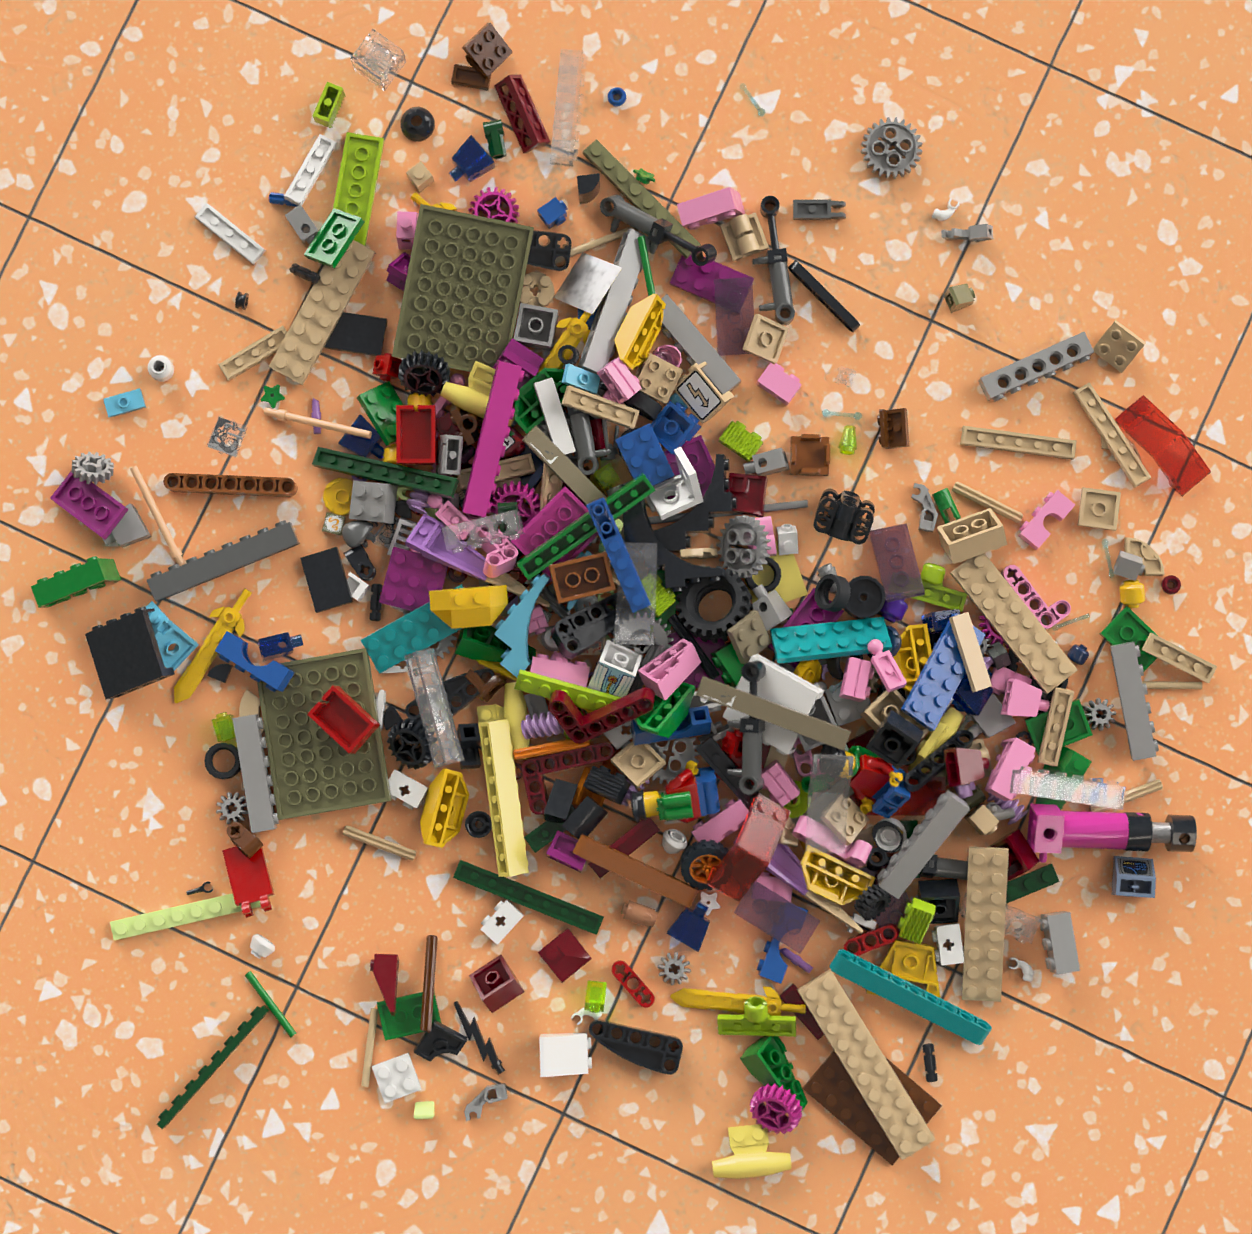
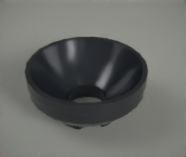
M422 107L408 109L403 114L400 122L404 136L416 142L428 139L435 128L432 114ZM415 116L421 117V125H412V118Z

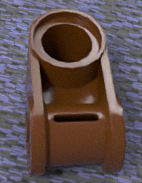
M234 822L227 827V835L247 858L250 859L263 846V843L242 824Z

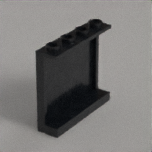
M145 606L134 610L135 613L120 615L121 619L106 621L105 626H94L91 632L85 634L105 700L118 698L175 675L173 667L165 668L149 619L148 614L154 612V608L146 609Z

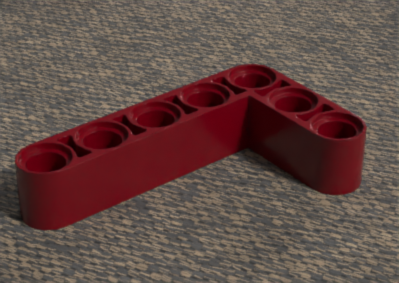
M644 687L583 716L565 691L555 690L551 694L549 710L574 743L581 744L650 712L654 706L655 693L651 688Z
M599 743L526 760L521 768L530 810L536 815L544 814L548 802L544 774L610 760L616 754L614 745L611 743ZM604 746H608L611 749V753L607 757L602 755L601 750ZM586 750L592 753V758L589 761L583 758V753ZM567 754L573 757L571 765H567L564 761ZM549 758L553 759L555 763L552 769L546 767V761ZM529 763H534L536 766V770L532 774L527 770ZM535 781L540 785L538 792H533L531 789V785ZM539 800L544 803L542 811H538L535 807L536 802Z

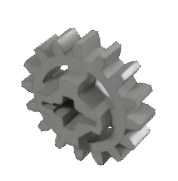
M88 452L86 455L81 453L80 457L75 456V460H72L71 473H74L75 478L80 477V482L86 480L87 484L94 482L95 485L99 481L105 483V479L110 480V477L113 476L114 463H111V458L105 459V454L99 456L98 452L95 455L91 452Z

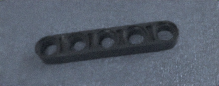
M795 260L788 267L790 272L847 329L855 332L860 327L857 319L798 261Z
M968 730L958 731L906 774L904 787L911 792L921 789L946 768L944 750H947L948 747L969 749L973 743V734ZM967 737L969 742H962L959 738ZM939 757L943 759L944 762L937 763L934 761V758ZM928 768L931 773L924 774L921 769ZM915 779L918 781V784L912 785L908 780Z

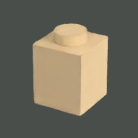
M421 161L406 172L408 179L419 193L434 182L433 175Z

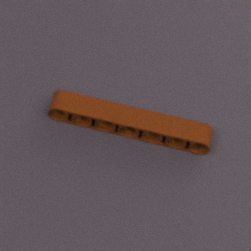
M169 473L163 480L164 486L167 489L177 493L292 497L298 490L297 484L291 478ZM173 478H177V485L175 487H170V480ZM191 479L197 480V485L194 488H189L188 486ZM215 480L216 486L209 489L207 487L208 482ZM231 480L235 481V487L230 490L227 489V483ZM249 481L254 482L252 490H246L245 488ZM273 482V489L265 491V484ZM286 483H292L293 487L289 492H284L283 490Z
M581 834L573 850V853L689 908L699 891L684 881Z

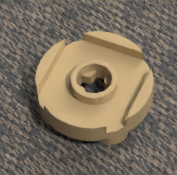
M541 272L525 274L520 302L540 307L548 306L553 301L555 294L554 285L550 277ZM535 286L541 290V293H537V296H533V292H530Z

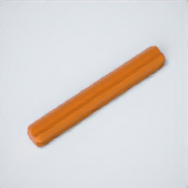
M568 739L513 750L515 760L567 751L589 746V740L577 744Z

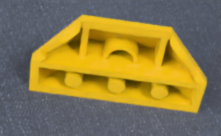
M652 294L631 306L614 339L620 360L629 369L633 370L645 361L661 330L663 310L666 303L657 294Z
M507 585L429 591L430 610L452 629L491 626L508 605Z
M927 624L908 625L901 634L902 644L900 650L893 657L907 682L906 686L902 688L908 692H911L932 653Z
M443 768L430 783L420 819L424 844L443 848L447 842L460 832L469 798V792L461 772Z
M810 845L807 846L801 861L807 890L838 905H844L859 899V894L862 895V891H866L867 887H872L875 877Z

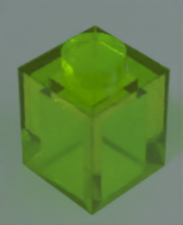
M610 463L594 473L604 492L620 482L619 476Z
M227 712L217 714L216 718L212 719L218 742L236 738L233 724L234 717L232 714H227Z
M587 981L584 1010L592 1013L604 1012L607 982Z

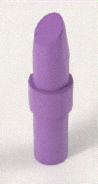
M313 398L312 418L321 420L319 401ZM313 426L314 434H321V428Z
M787 948L780 949V952L791 960L794 965L799 966L808 974L812 971L813 967L802 960L800 956Z

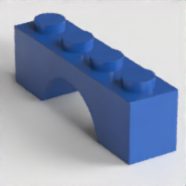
M227 631L215 649L220 654L219 658L227 663L232 661L235 663L234 667L243 673L245 670L251 673L250 677L259 683L261 680L267 683L265 687L271 691L276 692V690L283 692L295 672L274 660L264 666H255L248 657V643Z
M708 706L689 708L686 718L673 734L666 738L640 730L633 719L631 720V733L634 746L710 734L712 721Z
M785 902L784 905L780 904L777 915L780 916L779 920L772 925L770 933L773 936L771 941L766 942L763 952H766L764 960L760 959L757 966L759 976L782 983L788 965L780 956V941L788 931L802 929L808 912L807 909Z

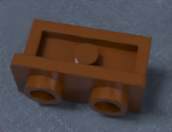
M879 409L877 421L880 426L878 439L881 447L886 449L909 447L907 409Z

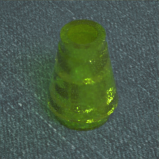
M844 426L838 446L840 453L845 455L855 454V450H857L855 426Z

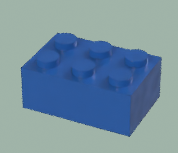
M650 423L615 439L617 448L632 479L644 473L652 486H655L675 476Z

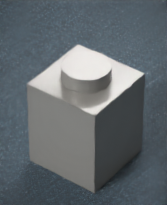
M1120 550L1114 565V574L1136 581L1138 575L1141 576L1144 571L1145 565H1143L1142 557Z

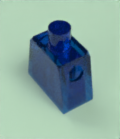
M471 135L452 156V162L456 167L448 174L455 182L463 175L471 182L494 169L496 165L495 161Z
M359 415L351 427L371 431V438L367 439L345 434L338 444L358 456L369 458L373 454L377 458L382 459L384 448L379 445L382 442V438L362 415Z
M960 610L930 612L921 616L922 624H927L928 633H941L952 614L957 613L960 615Z
M289 632L258 639L262 661L292 654L293 648L303 646L301 634L290 637ZM284 642L286 647L281 648L278 643Z
M987 670L988 675H989V678H990V677L992 676V674H991V672H990L989 670ZM965 673L952 698L967 715L979 716L993 689L988 687L972 692L967 673Z
M698 902L694 911L686 907L668 928L666 934L699 952L710 920L704 917L709 907L702 902Z

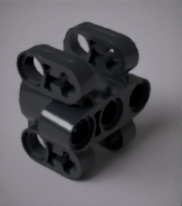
M826 489L821 495L816 510L814 528L820 533H825L840 540L850 541L859 545L863 544L868 539L874 521L875 506L869 500L861 501L859 495L854 492L845 490L838 494L834 489ZM828 501H830L829 507L825 506ZM865 513H867L866 519L862 518ZM817 522L820 523L822 526H825V528H820L817 525ZM865 535V537L861 540H858L854 537Z

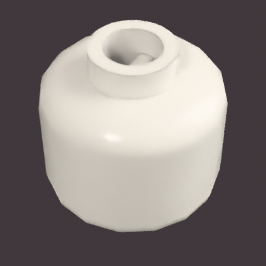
M157 355L149 361L148 372L155 380L164 382L173 376L174 365L167 357Z

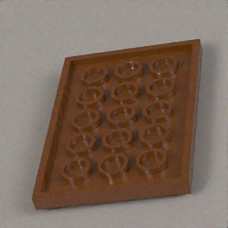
M833 1051L802 1089L888 1163L893 1165L899 1158V1155L837 1054ZM886 1058L927 1124L942 1105Z

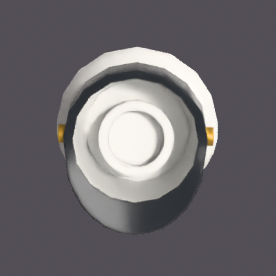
M894 818L880 820L872 830L875 846L888 853L898 852L907 837L903 824Z

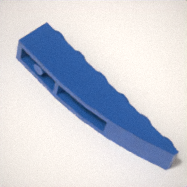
M603 497L587 504V509L632 612L634 613L652 605L605 498Z

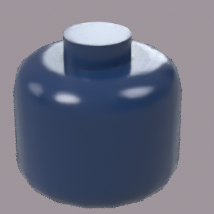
M1074 644L1067 656L1076 664L1083 665L1089 657V652L1083 644Z

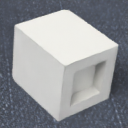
M350 572L347 579L352 597L360 602L371 586Z

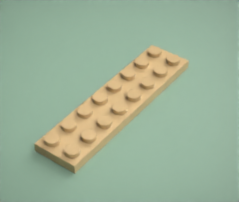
M353 240L335 269L324 265L319 274L320 279L318 283L314 284L273 357L269 368L302 386L304 385L375 256V251Z
M985 553L967 559L950 573L1046 695L1078 671Z
M969 846L962 1000L1001 1002L1008 848Z

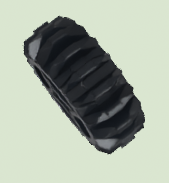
M414 350L412 355L407 354L406 358H403L399 365L398 377L401 385L405 387V390H410L411 395L418 393L419 396L422 394L427 397L428 394H431L434 397L436 393H441L444 384L450 380L448 362H444L443 357L438 358L437 353L431 354L430 350L427 353H424L423 350L417 353Z
M416 718L400 720L392 726L391 731L388 733L389 738L386 742L390 744L388 749L392 750L391 756L395 755L396 762L401 761L402 766L407 765L408 769L414 768L416 770L420 767H425L433 760L437 753L438 745L435 744L437 738L432 737L433 732L428 730L429 726H423V721L417 722Z

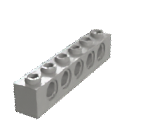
M1084 331L985 375L978 382L987 401L993 399L996 402L1004 398L1003 394L1008 392L1014 394L1022 390L1021 386L1028 384V386H1032L1038 383V379L1041 377L1050 378L1056 375L1055 371L1059 369L1065 371L1072 368L1073 363L1077 361L1080 363L1091 359L1090 356L1094 353V350ZM1067 349H1073L1076 356L1070 357L1067 354ZM1051 356L1058 359L1057 365L1050 362ZM1038 364L1041 367V372H1035L1032 365ZM1015 372L1023 373L1024 379L1018 380L1015 377ZM998 380H1005L1007 387L1001 388L998 385Z

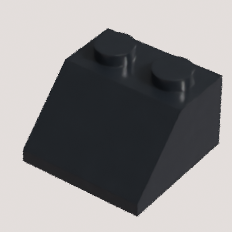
M891 710L872 736L866 748L899 769L920 743L924 731Z
M957 879L918 881V899L936 906L935 915L930 924L958 923L960 893Z

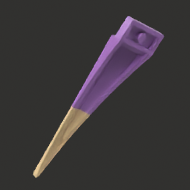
M425 513L405 541V546L421 553L423 557L494 586L507 585V591L521 596L526 589L530 591V589L507 573L496 578L485 576L483 567L486 558L458 537L441 521ZM540 596L536 603L546 607L550 605L548 601Z
M757 814L734 841V844L745 852L749 859L859 934H862L863 930L838 904L807 890L801 861L788 845L778 843L775 829L768 822L763 821V818Z

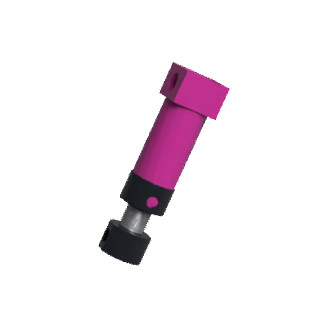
M1030 804L1027 842L1034 853H1039V861L1041 863L1047 862V853H1061L1062 848L1117 849L1148 852L1151 843H1165L1167 851L1193 852L1196 845L1197 828L1195 818L1192 815H1168L1165 822H1152L1149 813L1061 811L1057 805Z

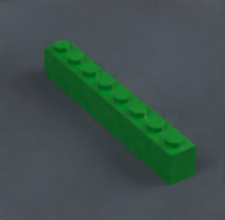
M642 473L605 500L613 518L616 519L653 493L655 489L645 474ZM589 511L517 562L518 567L528 580L597 532Z

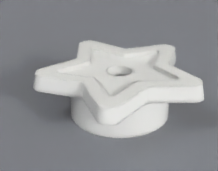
M701 891V900L696 904V907L703 908L707 916L712 909H720L721 906L716 901L718 893L707 894Z

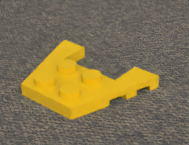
M896 939L879 967L904 980L927 984L925 991L940 998L934 947L932 945ZM866 989V994L877 995Z

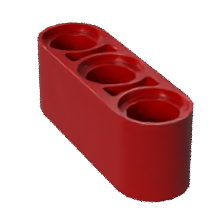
M887 923L876 927L874 930L871 929L853 936L844 944V950L858 956L892 943L898 936V928L892 923ZM887 928L892 929L894 936L891 938L886 937L884 930ZM869 935L874 936L876 943L873 945L867 943L866 937ZM851 942L856 943L858 950L851 951L848 948V944Z

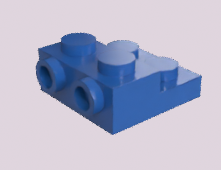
M669 401L658 414L656 420L651 423V426L659 443L671 454L675 455L674 450L682 447L686 441H690L701 426L698 424L700 420L692 413L688 415L685 412L687 408L680 402L674 403Z

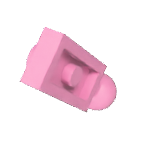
M456 373L451 376L450 383L464 386L465 378L463 375ZM441 396L435 403L436 420L445 414L443 410L447 404L449 406L452 404Z
M431 494L428 497V505L431 508L439 509L435 515L463 541L477 527L449 500L443 504V499L439 495Z
M874 639L868 643V651L875 655L872 656L871 662L886 690L889 693L905 687L907 682L890 651L882 652V642Z

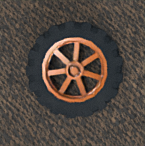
M700 840L701 842L698 843L696 841L692 843V846H688L685 849V853L681 855L682 877L684 876L686 883H690V886L693 888L697 887L698 890L707 889L709 891L715 887L717 889L721 887V884H725L728 881V877L730 878L732 875L731 854H729L727 847L724 848L722 843H716L715 840ZM720 864L719 868L714 867V865Z

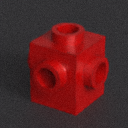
M384 353V356H376L372 374L380 376L379 380L390 382L391 379H399L398 369L402 359L392 357L391 353Z
M735 729V732L727 731L723 739L722 749L728 752V756L737 759L742 757L743 732H740L738 729Z

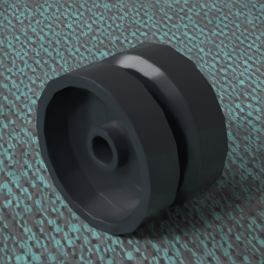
M859 576L849 582L851 589L850 598L844 611L850 617L857 620L875 616L885 603L883 586L877 579L870 576ZM860 595L867 596L865 601H862L860 599Z

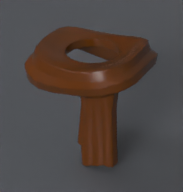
M472 669L465 675V678L479 691V699L488 702L507 683V679L500 674L493 676L486 684L477 672H474Z

